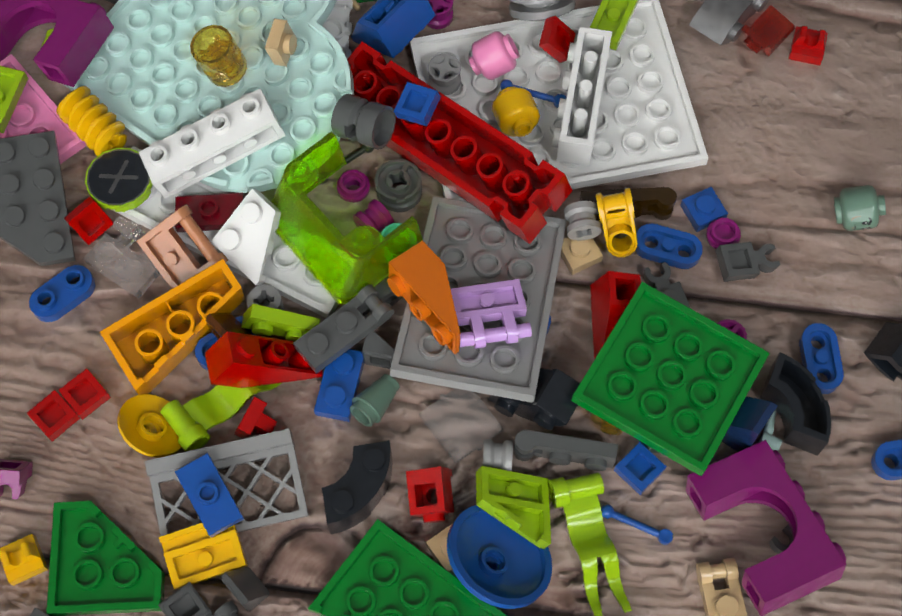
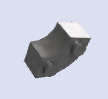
M705 0L689 25L719 45L728 44L730 41L735 42L744 29V22L754 15L756 11L761 12L769 0Z

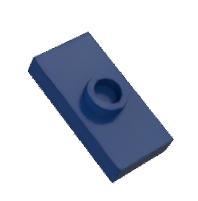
M208 453L175 471L211 538L244 519Z

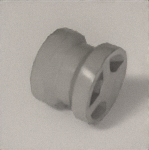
M443 53L433 57L428 64L429 85L444 95L456 92L461 83V65L459 60L453 55Z
M578 201L564 208V217L569 221L567 226V236L569 239L578 241L588 240L597 237L601 233V224L596 220L598 206L595 202Z
M258 285L251 289L247 295L246 302L248 308L252 304L260 305L264 300L262 306L285 310L280 292L272 285Z
M484 439L483 466L512 471L513 440L494 443L492 439Z

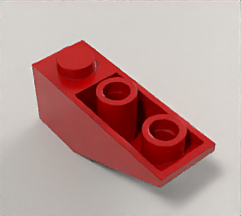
M608 271L590 285L594 360L640 286L641 278L639 274Z
M227 331L205 352L210 383L212 385L246 388L320 378L323 376L322 370L317 374L295 349L294 341Z

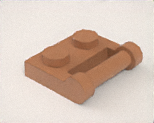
M187 204L136 241L171 289L222 259L225 262L228 261L222 252L218 253L191 216L193 212ZM180 223L208 261L203 266L199 264L173 229L177 224Z

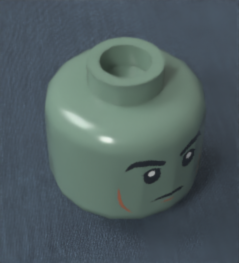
M871 185L846 187L840 191L839 197H834L836 223L842 224L847 231L875 228L878 226L879 216L886 215L884 195L877 196L875 188Z

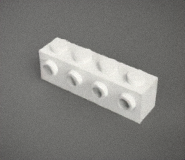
M579 26L577 42H570L567 62L573 63L571 71L565 70L562 90H566L568 93L566 99L560 98L557 118L563 119L561 128L555 127L552 147L558 148L556 161L590 166L612 31Z
M258 89L244 94L239 100L224 108L212 111L208 116L193 124L183 126L178 132L163 140L151 143L149 147L140 151L139 155L152 184L166 199L286 135L262 90Z

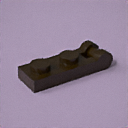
M672 188L630 189L635 218L641 215H654L659 220H667L671 217L677 200V194ZM624 189L581 191L579 201H592L597 204V193L605 196L622 193ZM598 212V215L596 216V220H597V221L600 220L599 212Z

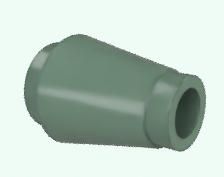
M384 374L352 399L351 414L360 423L371 427L374 423H379L396 392L399 390V383L390 375Z

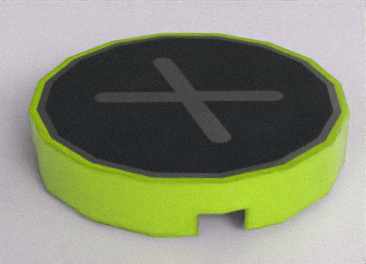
M113 148L102 152L91 162L86 171L85 184L88 193L103 209L108 208L115 209L116 212H125L137 208L151 194L150 189L153 184L139 152L133 149Z

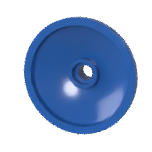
M477 505L464 510L450 527L447 536V554L450 565L461 584L481 601L499 608H522L536 601L547 589L552 576V558L548 547L545 549L537 547Z

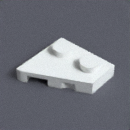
M251 189L211 242L255 285H261L266 279L263 271L267 254H272L275 242L274 232L278 228L282 212L259 190Z

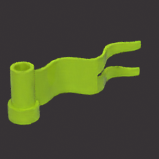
M282 383L246 388L216 385L211 391L193 398L184 405L178 400H172L161 409L160 413L178 435V443L185 452L202 448L209 441L210 435L207 430L231 419L252 396L259 392L272 390Z
M597 472L567 480L564 477L548 480L549 496L555 509L563 507L569 537L581 562L584 588L594 616H603L597 586V557H600L609 587L624 613L632 611L621 583L617 552L606 532L598 499V495L604 494V484L600 473Z

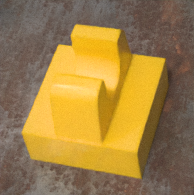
M33 534L0 548V560L8 582L13 586L48 570L37 537Z

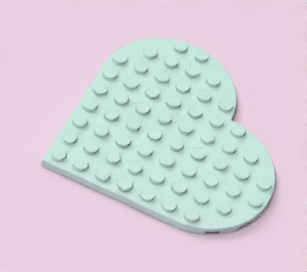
M118 0L106 15L114 29L75 86L71 87L63 84L71 91L81 86H87L91 90V95H96L99 98V104H105L108 107V112L116 115V121L123 122L126 130L147 145L163 140L178 132L183 126L193 124L205 118L212 111L224 108L239 100L244 94L261 89L286 136L200 180L203 184L215 189L235 193H249L251 189H256L260 192L275 189L289 184L313 170L330 154L340 140V137L333 133L331 127L332 114L336 103L345 94L354 95L353 76L348 60L336 39L322 26L329 17L337 0ZM274 18L287 20L297 38L296 50L293 55H290L287 67L274 65L265 49Z

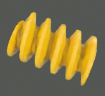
M87 86L75 89L59 103L56 112L60 119L68 124L73 132L77 133L78 138L85 142L89 149L94 150L96 156L113 148L124 147L127 141V136L123 134L125 124L121 121H116V115L108 112V107L105 104H99V98L96 95H91V90Z

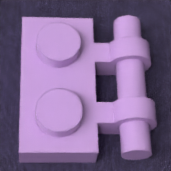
M519 279L451 289L459 326L470 325L471 329L469 332L460 333L459 347L474 346V349L484 348L486 343L505 341L506 344L517 343L519 338L532 336L530 323L516 324L515 321L517 317L526 316L527 312ZM502 321V327L484 329V322Z

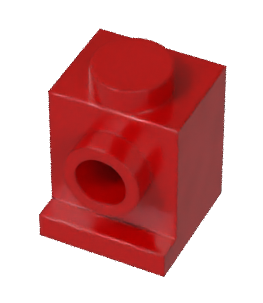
M439 466L406 471L410 516L423 517V523H436L445 521V514L454 513L451 485L452 469ZM436 490L437 502L433 503L431 501V494Z

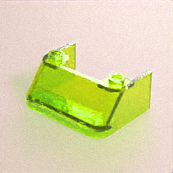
M331 131L286 166L271 203L281 211L279 225L275 230V234L336 302L346 304L356 297L358 292L365 286L372 284L375 287L389 276L388 262L421 242L423 238L417 220L413 216L386 237H383L371 226H359L343 236L312 202L307 194L347 164L337 137Z

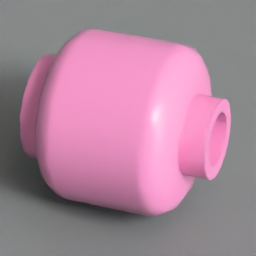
M495 31L472 44L473 56L469 58V63L476 75L482 73L488 80H494L516 67V59L520 55L509 34L504 36L501 32Z

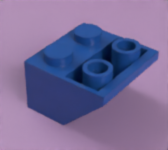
M378 0L356 23L351 38L358 44L364 42L379 53L394 58L426 27L436 14L428 0Z

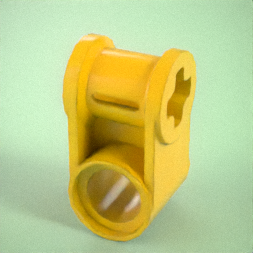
M625 188L622 193L605 196L597 193L600 222L603 224L608 251L616 257L630 256L637 248L634 224L635 213L630 188ZM620 233H625V234H627V236L624 237V238H615V237H614V236H616L617 234H620Z

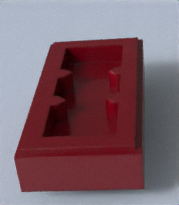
M244 193L175 197V211L187 204L193 212L191 216L202 231L220 230L245 196ZM180 223L175 226L177 233L186 232Z

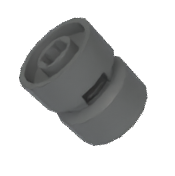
M345 94L335 105L331 127L333 133L340 138L353 142L358 141L362 145L378 150L384 148L390 141L395 128L396 115L391 106L375 101L369 102L367 99L356 95Z

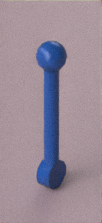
M506 79L500 84L501 90L507 87L524 88L513 85L510 80ZM524 88L531 93L532 97L553 102L556 108L559 107L560 98L566 99V96L563 94L552 96Z
M608 504L601 507L602 517L605 519L612 517L657 537L658 541L663 545H668L673 540V533L669 529L661 531L614 511V508Z

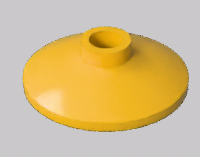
M141 394L131 397L120 408L117 417L119 432L125 442L137 452L149 457L161 458L173 455L182 448L178 443V435L160 413L161 409L169 403L168 400L156 395Z

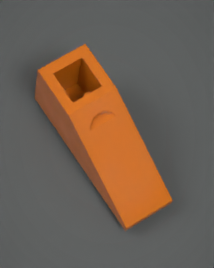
M422 240L388 262L389 278L387 282L391 291L396 296H402L408 302L413 315L419 321L424 320L437 342L442 346L447 345L456 354L459 352L460 329L446 267L442 260Z

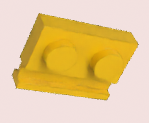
M202 523L159 537L174 590L182 588L188 582L193 585L226 572L248 566L235 525L212 538L208 535Z

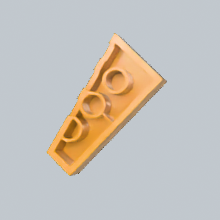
M224 259L103 329L100 331V334L138 395L149 394L196 348L201 338L211 333L205 317L208 314L232 313L245 300L241 285Z

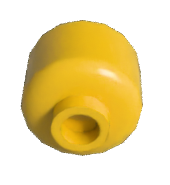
M507 87L498 93L492 104V112L500 131L507 136H526L531 133L539 122L540 113L531 93L524 88Z

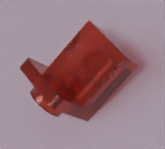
M770 5L750 27L745 25L741 29L746 37L743 42L754 53L758 54L761 50L769 57L794 31L795 26Z

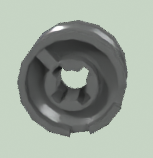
M394 159L382 164L377 170L375 176L377 199L387 210L397 213L406 212L420 202L422 180L421 173L416 165L407 160ZM397 182L403 183L401 185H397L396 188L393 187V185Z

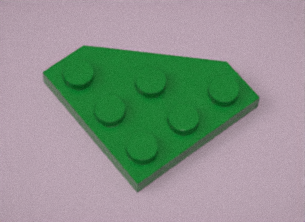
M92 501L54 502L46 614L49 616L162 611L158 604L164 601L165 573Z

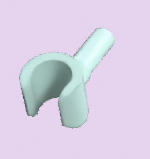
M775 409L765 424L764 432L758 443L766 440L772 450L778 451L783 440L772 435L776 416Z

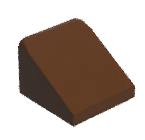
M208 314L205 317L211 333L218 340L227 331L251 335L246 328H241L242 324L231 314Z

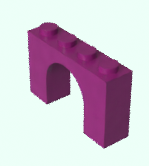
M0 0V61L8 56L18 40L27 31L41 24L56 23L51 35L33 60L49 80L74 87L114 29V26L106 16V10L95 2L86 3L79 0Z
M766 440L709 465L702 476L694 472L689 474L686 484V492L703 521L741 504L759 503L775 509L788 522L793 536V542L783 552L744 570L741 584L760 616H764L840 580L847 565L843 549L837 542L831 541L825 532L826 528L822 517L816 510L812 511L805 501L803 488L797 480H791L785 470L786 466L781 454L777 450H772Z

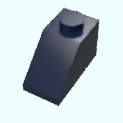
M746 396L721 442L737 452L751 447L778 405L771 401Z

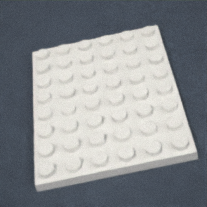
M639 0L617 50L609 48L590 166L556 161L558 148L552 147L555 127L561 128L563 119L557 118L558 108L554 106L553 102L533 97L540 113L538 124L526 136H508L531 151L538 165L542 160H545L565 173L572 190L706 165L708 155L659 0ZM600 5L575 9L558 17L576 33L574 43L577 42L579 26L590 28ZM519 19L417 37L410 41L416 75L428 85V64L433 57L443 53L453 55L459 60L461 65L460 87L453 94L445 96L499 131L500 128L492 112V104L498 93L502 91L500 84L503 80H510L513 85L552 96L563 94L567 98L568 91L562 90L565 70H572L573 63L567 61L559 63L539 46L545 20L531 21ZM495 31L501 32L504 36L509 34L520 55L516 59V67L494 80H488L482 73L476 75L469 63V58L473 56L472 44ZM441 184L444 198L467 202Z

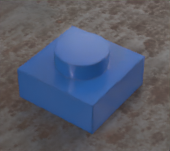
M407 82L393 112L397 118L428 126L441 96L437 90Z
M712 187L686 197L681 201L680 206L696 232L708 228L710 223L716 219L727 218L728 212Z
M639 442L615 466L614 471L641 495L665 471L667 466Z

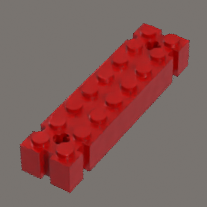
M361 42L347 59L353 76L354 95L365 98L369 102L375 101L395 109L407 82L434 89L392 60L386 63L381 53L364 42ZM439 91L438 93L441 98L428 126L403 120L396 116L394 132L386 146L499 223L503 219L508 230L528 244H531L547 224L543 215L548 208L556 212L573 191L565 173L545 160H542L538 165L531 151Z

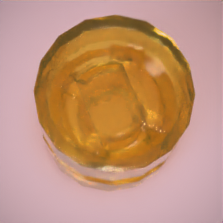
M219 25L207 26L199 30L192 38L190 44L191 54L211 83L216 86L227 87L234 85L242 79L246 73L247 60L226 28Z

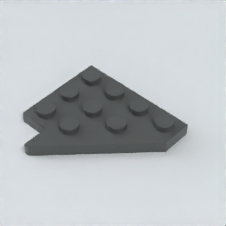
M48 131L1 138L0 239L40 266L76 261L71 226L64 219L68 215V207L55 132Z

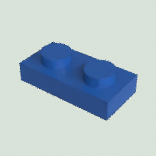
M349 349L325 367L314 408L316 416L350 422L352 415L350 407L353 404L352 399L357 395L364 366L363 352Z

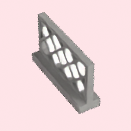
M289 428L145 461L147 476L150 477L160 536L169 534L168 525L176 513L193 523L192 526L201 522L199 516L195 520L179 509L187 497L185 490L175 505H172L163 499L160 483L173 480L180 483L175 471L207 453L218 470L229 468L225 475L220 473L225 484L228 482L244 492L237 503L239 510L248 496L266 506L257 520L248 522L243 519L240 521L242 522L241 524H236L238 533L309 516L295 452L294 439ZM288 454L291 468L283 481L267 472L266 468L274 457ZM265 460L261 467L253 463L256 461ZM248 464L258 470L247 489L229 479L237 466ZM262 474L280 484L268 503L251 493ZM291 476H293L295 489L287 484ZM286 488L297 496L299 510L283 513L273 507V504L282 490ZM164 505L171 509L167 517ZM269 510L278 514L265 518Z

